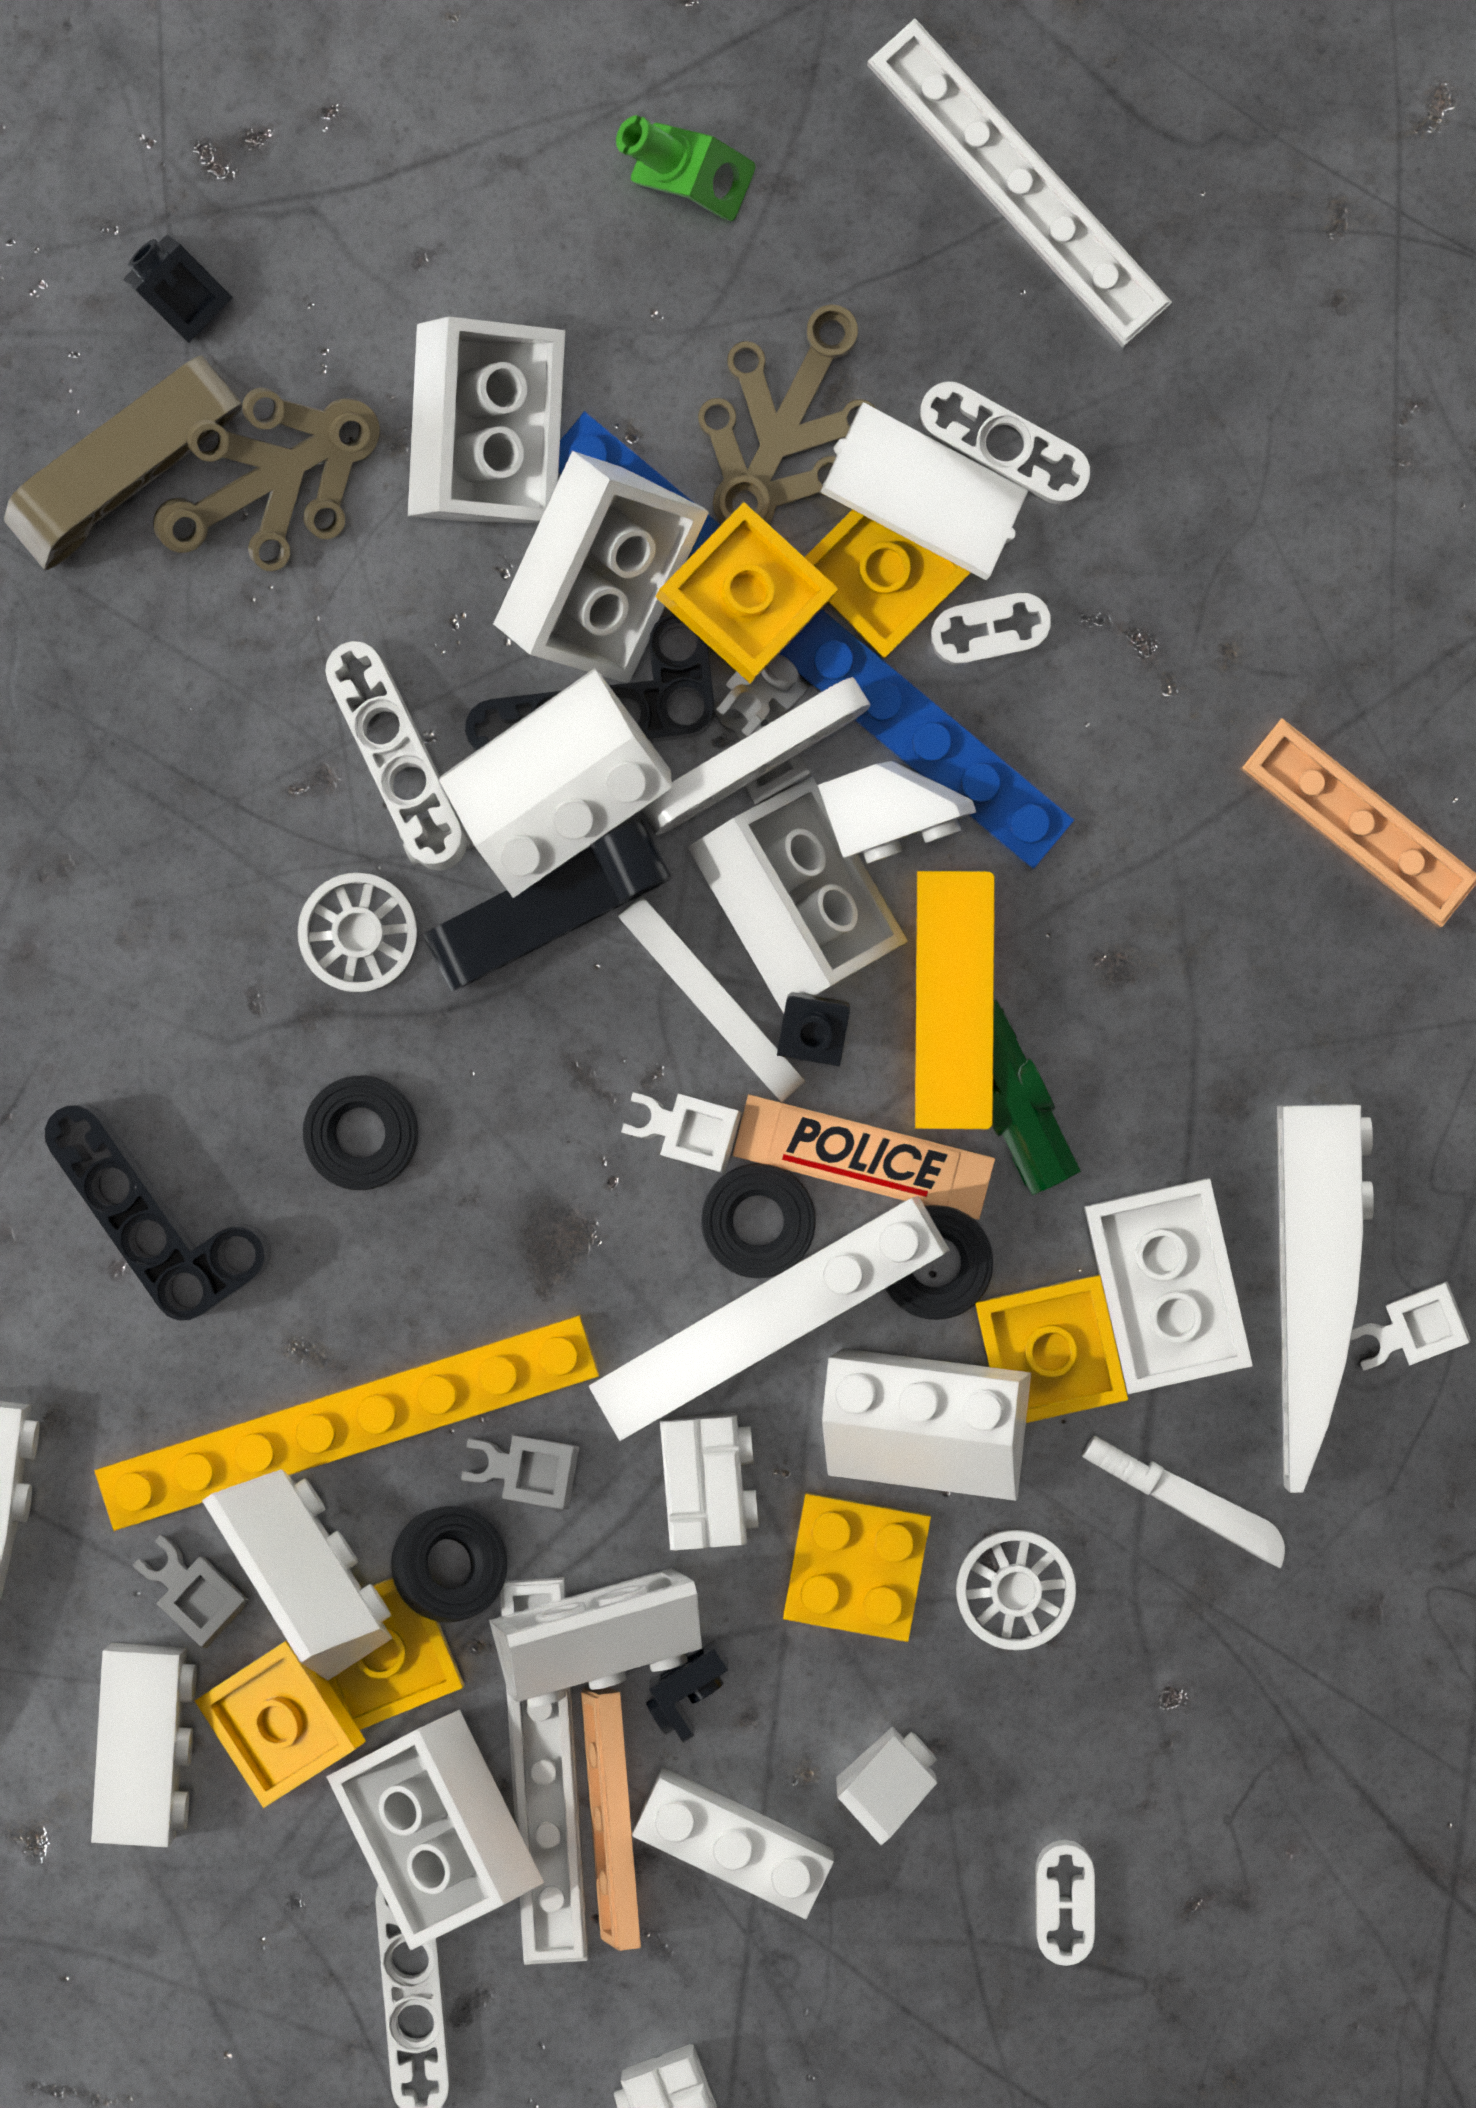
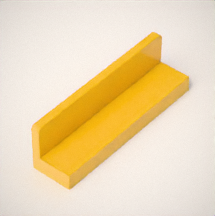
M917 871L915 1129H989L993 1125L995 876L991 872Z

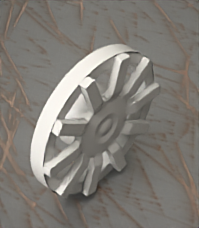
M366 873L339 875L320 885L306 901L298 923L300 951L311 971L328 985L350 992L372 991L394 981L408 967L414 955L418 939L416 916L406 896L389 881ZM349 883L364 884L359 907L352 906L344 885ZM374 886L392 896L375 912L369 910ZM331 890H335L343 908V911L338 915L318 904ZM399 904L404 913L406 923L383 925L381 919ZM314 912L333 923L331 931L309 933L310 920ZM407 933V941L403 953L383 942L384 935ZM333 940L335 947L318 962L310 942ZM377 950L398 961L384 975H382L373 955ZM341 954L348 956L343 979L330 974L326 970ZM358 958L365 959L373 980L353 982Z
M1006 1530L986 1536L969 1551L958 1572L956 1597L964 1621L979 1638L998 1648L1026 1650L1046 1643L1065 1626L1074 1608L1076 1583L1067 1558L1053 1542L1032 1531ZM1020 1541L1015 1564L1008 1563L1000 1543ZM1029 1543L1036 1544L1047 1551L1031 1568L1025 1566ZM989 1548H992L1000 1566L997 1572L976 1561ZM1056 1560L1060 1566L1063 1578L1040 1581L1038 1575L1050 1563ZM970 1570L990 1580V1587L966 1589ZM1065 1588L1064 1603L1061 1608L1041 1598L1042 1591ZM992 1597L993 1603L975 1618L971 1612L968 1600ZM1036 1607L1056 1617L1055 1621L1042 1632H1040L1032 1614ZM999 1611L1005 1614L1001 1637L983 1627ZM1023 1616L1032 1636L1023 1639L1011 1638L1015 1617Z

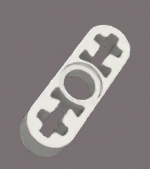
M939 383L932 387L924 396L920 408V421L925 432L931 438L1029 490L1030 493L1049 503L1067 504L1076 500L1084 492L1090 479V466L1086 456L1078 448L960 383ZM951 396L959 398L962 401L959 412L976 422L979 409L991 415L981 425L975 446L962 441L970 432V429L964 425L952 421L947 429H944L936 424L939 413L931 408L935 401L945 404ZM998 426H1011L1022 436L1023 450L1017 458L1011 461L997 460L987 450V435ZM1035 440L1047 446L1040 453L1039 458L1053 465H1057L1062 458H1067L1074 463L1071 468V474L1078 479L1075 486L1064 483L1059 491L1051 489L1048 486L1051 475L1036 465L1033 466L1031 477L1018 472L1029 460Z

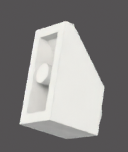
M892 1726L836 1777L837 1797L877 1842L883 1845L937 1784L936 1774L930 1768L937 1759L912 1731L903 1738Z

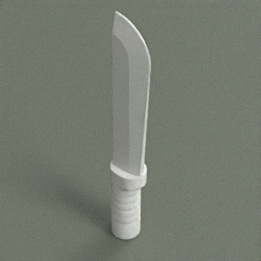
M1093 1436L1087 1443L1082 1457L1127 1482L1141 1492L1152 1495L1260 1559L1281 1568L1285 1556L1284 1541L1278 1529L1268 1520L1164 1470L1162 1466L1153 1461L1147 1466L1097 1436Z

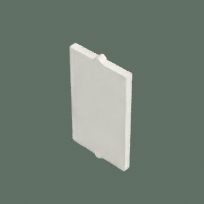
M863 402L845 439H840L834 446V452L837 454V457L820 492L987 580L991 576L1004 544L1010 543L1016 535L1012 526L1029 490Z

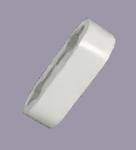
M1014 593L954 606L943 611L936 618L931 630V645L935 654L942 661L951 665H968L1024 653L1037 648L1046 639L1051 627V615L1047 605L1039 597L1029 593ZM1016 605H1024V610L1028 615L1037 614L1040 620V624L1031 628L1030 639L1020 640L1019 634L1015 630L995 633L994 623L1012 618L1013 607ZM962 619V624L965 628L986 625L987 635L970 640L968 652L957 654L954 644L944 645L941 639V634L950 631V620Z
M1063 1839L1053 1841L1044 1847L1037 1858L1035 1868L1036 1936L1039 1948L1047 1959L1058 1965L1069 1966L1084 1960L1093 1948L1095 1939V1873L1091 1857L1085 1848L1075 1841ZM1065 1854L1071 1856L1074 1866L1083 1867L1082 1874H1076L1071 1877L1070 1896H1060V1886L1057 1877L1047 1874L1048 1867L1058 1866L1059 1856ZM1060 1909H1070V1919L1073 1928L1083 1931L1082 1938L1072 1939L1071 1949L1060 1950L1056 1939L1047 1938L1048 1931H1054L1059 1928Z

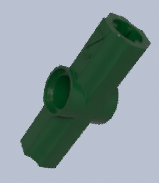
M996 999L994 1000L992 1127L998 1137L1003 1136L1024 1185L1028 1187L1033 1196L1080 1173L1081 1170L1052 1113L1055 1110V1106L1032 1059L1025 1058L1004 1009L1001 1008Z

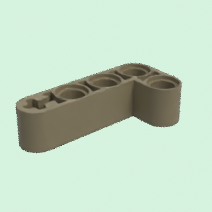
M202 355L197 356L24 482L10 497L3 520L45 571L50 570L69 557L86 541L93 524L191 452L187 444V434L194 423L200 420H212L223 428L241 411L242 403ZM215 430L202 432L198 438V446L217 432Z

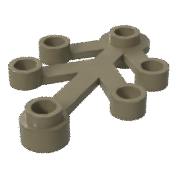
M831 304L820 307L811 315L807 324V340L811 347L777 413L764 376L765 354L761 347L751 341H742L730 349L727 357L728 370L735 379L740 381L760 446L747 470L733 433L736 426V412L732 404L722 398H712L701 406L698 413L699 426L702 432L711 438L723 476V481L716 488L713 497V510L720 525L734 512L732 503L734 498L740 493H749L756 498L757 508L754 512L768 524L773 520L776 507L818 493L824 495L820 492L823 485L818 479V474L823 467L833 465L836 459L835 456L821 458L816 462L811 471L771 481L782 458L845 438L850 429L847 417L851 411L858 409L863 402L876 409L871 402L856 399L849 402L843 408V411L800 424L833 359L844 357L856 344L858 325L855 317L848 309ZM828 323H836L844 330L845 336L843 340L836 345H828L820 337L821 328ZM742 351L755 353L759 359L757 368L749 373L740 372L734 365L736 355ZM715 407L725 409L730 416L727 426L720 430L710 428L705 422L706 413Z
M261 387L251 390L243 400L242 410L245 418L255 427L266 430L281 424L312 434V436L291 448L225 431L224 428L212 420H200L194 423L188 431L187 444L191 452L199 459L213 462L223 457L256 466L257 468L196 503L185 498H172L162 503L156 510L153 519V528L157 538L174 552H191L205 541L208 527L270 492L259 532L251 538L248 552L252 561L261 569L266 571L279 570L286 565L290 557V546L285 537L303 474L306 470L324 460L325 463L317 497L305 507L303 521L306 528L318 538L331 539L336 537L345 525V515L340 504L352 463L362 460L371 454L380 436L377 416L363 402L352 398H343L333 401L325 409L320 410L283 400L268 388ZM261 398H271L274 403L272 414L265 419L255 418L253 413L255 403ZM348 421H356L359 426V433L356 439L348 443L341 442L339 438L341 426ZM206 430H215L219 438L216 447L210 451L199 450L197 442L200 434ZM331 508L334 513L332 524L324 529L316 528L314 524L316 513L320 509ZM183 517L191 518L194 522L192 533L186 538L174 537L173 526L175 522ZM268 540L278 541L279 552L277 556L269 561L260 559L259 549L261 545Z

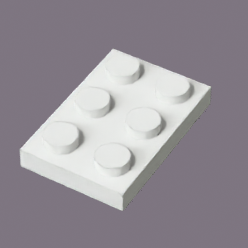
M1209 1178L1084 1206L1127 1394L1253 1366L1213 1188Z

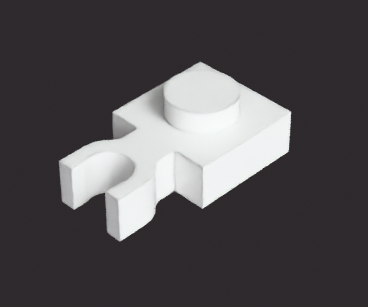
M633 1092L631 1101L647 1105L651 1111V1120L649 1124L642 1128L623 1124L622 1133L641 1139L664 1136L665 1140L660 1155L723 1174L726 1173L742 1118V1112L682 1094L677 1095L672 1112L665 1110L659 1101Z
M1447 1281L1387 1304L1386 1308L1392 1323L1385 1326L1376 1323L1359 1326L1352 1329L1350 1338L1352 1341L1368 1334L1377 1338L1380 1343V1352L1377 1356L1360 1362L1363 1371L1384 1363L1392 1351L1403 1348L1410 1366L1468 1344L1471 1341Z

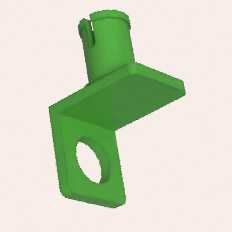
M638 115L627 118L620 126L616 136L618 150L637 160L631 174L633 182L640 186L689 198L722 219L733 221L736 218L756 168L754 161L713 136L661 123L651 124L649 120ZM728 163L733 172L732 186L723 198L718 199L713 191L714 175L721 165Z

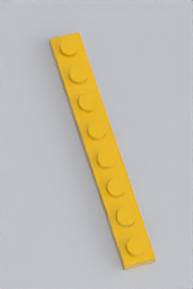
M576 1315L97 1468L94 1472L113 1531L203 1503L202 1500L212 1493L280 1469L288 1475L298 1473L596 1378L600 1374L581 1315Z

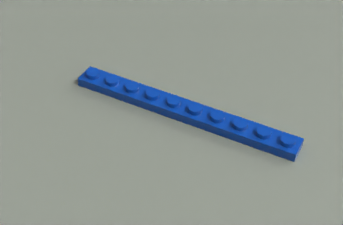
M585 411L560 440L558 475L560 476L571 452L575 451L627 469L693 502ZM707 515L687 560L721 526L710 515ZM821 609L779 653L789 659L796 667L798 674L812 684L811 686L820 693L845 679L855 678L871 706L853 721L913 771L971 799L976 813L970 814L968 817L1032 870L1073 823L1074 819L824 610Z

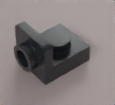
M169 235L163 237L159 242L156 239H152L145 243L129 261L128 266L132 270L123 280L188 343L233 298L180 243Z
M795 992L789 993L786 999L777 1056L840 1066L850 1014V1004L842 1000Z
M715 1639L703 1646L702 1649L687 1656V1663L665 1670L650 1680L649 1690L653 1698L648 1700L646 1705L651 1715L665 1735L675 1730L683 1743L694 1737L695 1727L679 1701L688 1697L692 1704L697 1703L714 1693L724 1684L720 1675L728 1671V1660Z

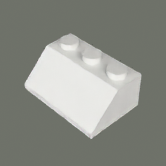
M449 316L417 324L408 516L465 522H540L558 483L565 330Z
M572 451L493 624L530 655L587 672L597 668L604 677L630 683L650 640V633L655 623L659 621L665 605L655 596L659 589L686 562L709 512L703 507L627 469Z
M597 668L591 670L439 777V782L474 846L513 898L672 788L670 768Z
M813 776L739 814L687 847L783 1013L789 993L795 992L815 996L908 942L860 857L853 855L843 858L819 787Z
M841 1349L828 1357L822 1426L828 1475L1016 1501L1019 1492L1031 1372Z
M280 1469L212 1493L202 1500L303 1665L326 1680H330L392 1639L383 1623L384 1620L391 1616L390 1611L372 1584L367 1585L363 1589L350 1570L351 1567L358 1563V1560L339 1531L334 1532L330 1536L328 1535L317 1517L326 1509L306 1478L296 1483L292 1477Z
M673 1568L489 1620L508 1694L516 1702L527 1700L528 1707H540L560 1701L566 1697L565 1688L588 1682L589 1688L592 1690L619 1684L627 1680L625 1671L649 1664L652 1672L672 1669L688 1662L686 1653L702 1649L698 1597L695 1583Z
M460 1709L420 1727L326 1776L410 1951L514 1900L544 1883Z

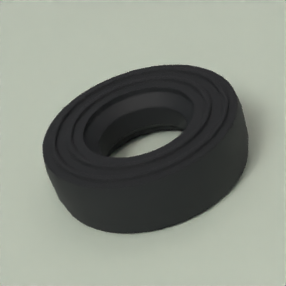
M371 1076L346 1077L322 1089L309 1105L303 1122V1144L312 1166L329 1182L350 1190L374 1189L394 1180L410 1163L418 1142L417 1119L408 1099L392 1084ZM353 1108L372 1110L381 1118L385 1127V1139L381 1148L367 1158H355L346 1154L336 1140V1126L339 1119L344 1113Z
M761 1163L743 1165L723 1175L710 1189L704 1201L701 1214L702 1234L710 1253L729 1271L748 1278L761 1279L777 1276L796 1265L808 1251L816 1227L814 1205L804 1185L788 1171ZM749 1197H768L775 1201L782 1210L784 1217L783 1229L780 1235L767 1245H750L740 1239L734 1229V1212L737 1206Z
M929 1205L925 1206L940 1234L943 1238L952 1242L960 1253L961 1267L958 1275L945 1286L930 1287L922 1284L911 1273L888 1286L885 1290L890 1298L906 1312L924 1319L942 1320L966 1312L981 1299L992 1277L993 1253L986 1233L972 1217L952 1207Z
M438 1507L416 1516L399 1534L392 1552V1577L403 1601L419 1615L437 1622L463 1621L482 1613L498 1597L503 1588L507 1573L506 1551L499 1533L482 1515L463 1507ZM443 1539H450L460 1543L470 1557L471 1569L469 1576L464 1584L456 1589L441 1587L433 1580L429 1573V1553L433 1546Z

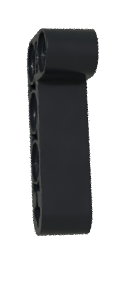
M672 613L663 616L656 622L650 633L649 648L653 680L609 685L618 698H629L638 704L641 710L638 726L651 743L686 739L701 735L710 727L714 719L715 702L708 645ZM676 627L690 630L697 639V647L693 655L682 661H673L667 658L660 649L664 634ZM684 690L699 694L705 704L701 718L689 725H681L674 722L668 714L669 701L676 693ZM561 691L495 698L478 703L471 709L466 719L465 733L468 742L477 751L491 741L486 736H479V727L489 725L490 714L498 713L504 723H517L523 719L519 712L520 709L531 708V713Z
M637 819L590 844L589 848L567 860L513 898L508 890L429 930L422 937L450 991L454 992L639 897L641 894L647 893L672 879V876L643 820Z
M70 1105L56 1110L48 1119L45 1127V1142L49 1151L165 1315L178 1321L194 1319L207 1313L256 1279L267 1268L271 1259L270 1243L265 1234L258 1228L248 1224L234 1225L224 1229L196 1247L107 1117L99 1109L90 1105ZM69 1119L74 1123L87 1121L91 1130L85 1134V1141L94 1153L103 1152L108 1148L112 1154L111 1157L94 1162L84 1171L81 1167V1162L89 1161L93 1158L83 1145L75 1144L69 1146L66 1143L64 1137L71 1132L67 1121ZM109 1168L121 1170L129 1180L128 1195L119 1204L107 1201L99 1190L101 1175ZM145 1220L158 1223L166 1234L165 1247L157 1256L143 1253L136 1244V1230ZM233 1236L246 1238L255 1249V1261L248 1271H236L227 1265L224 1259L225 1244ZM179 1273L194 1275L203 1287L202 1299L195 1308H186L174 1300L172 1283Z

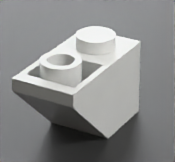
M895 761L874 764L818 785L843 858L863 853L867 864L903 852L899 840L921 832L925 843L957 833L961 831L958 819L976 813L971 799Z

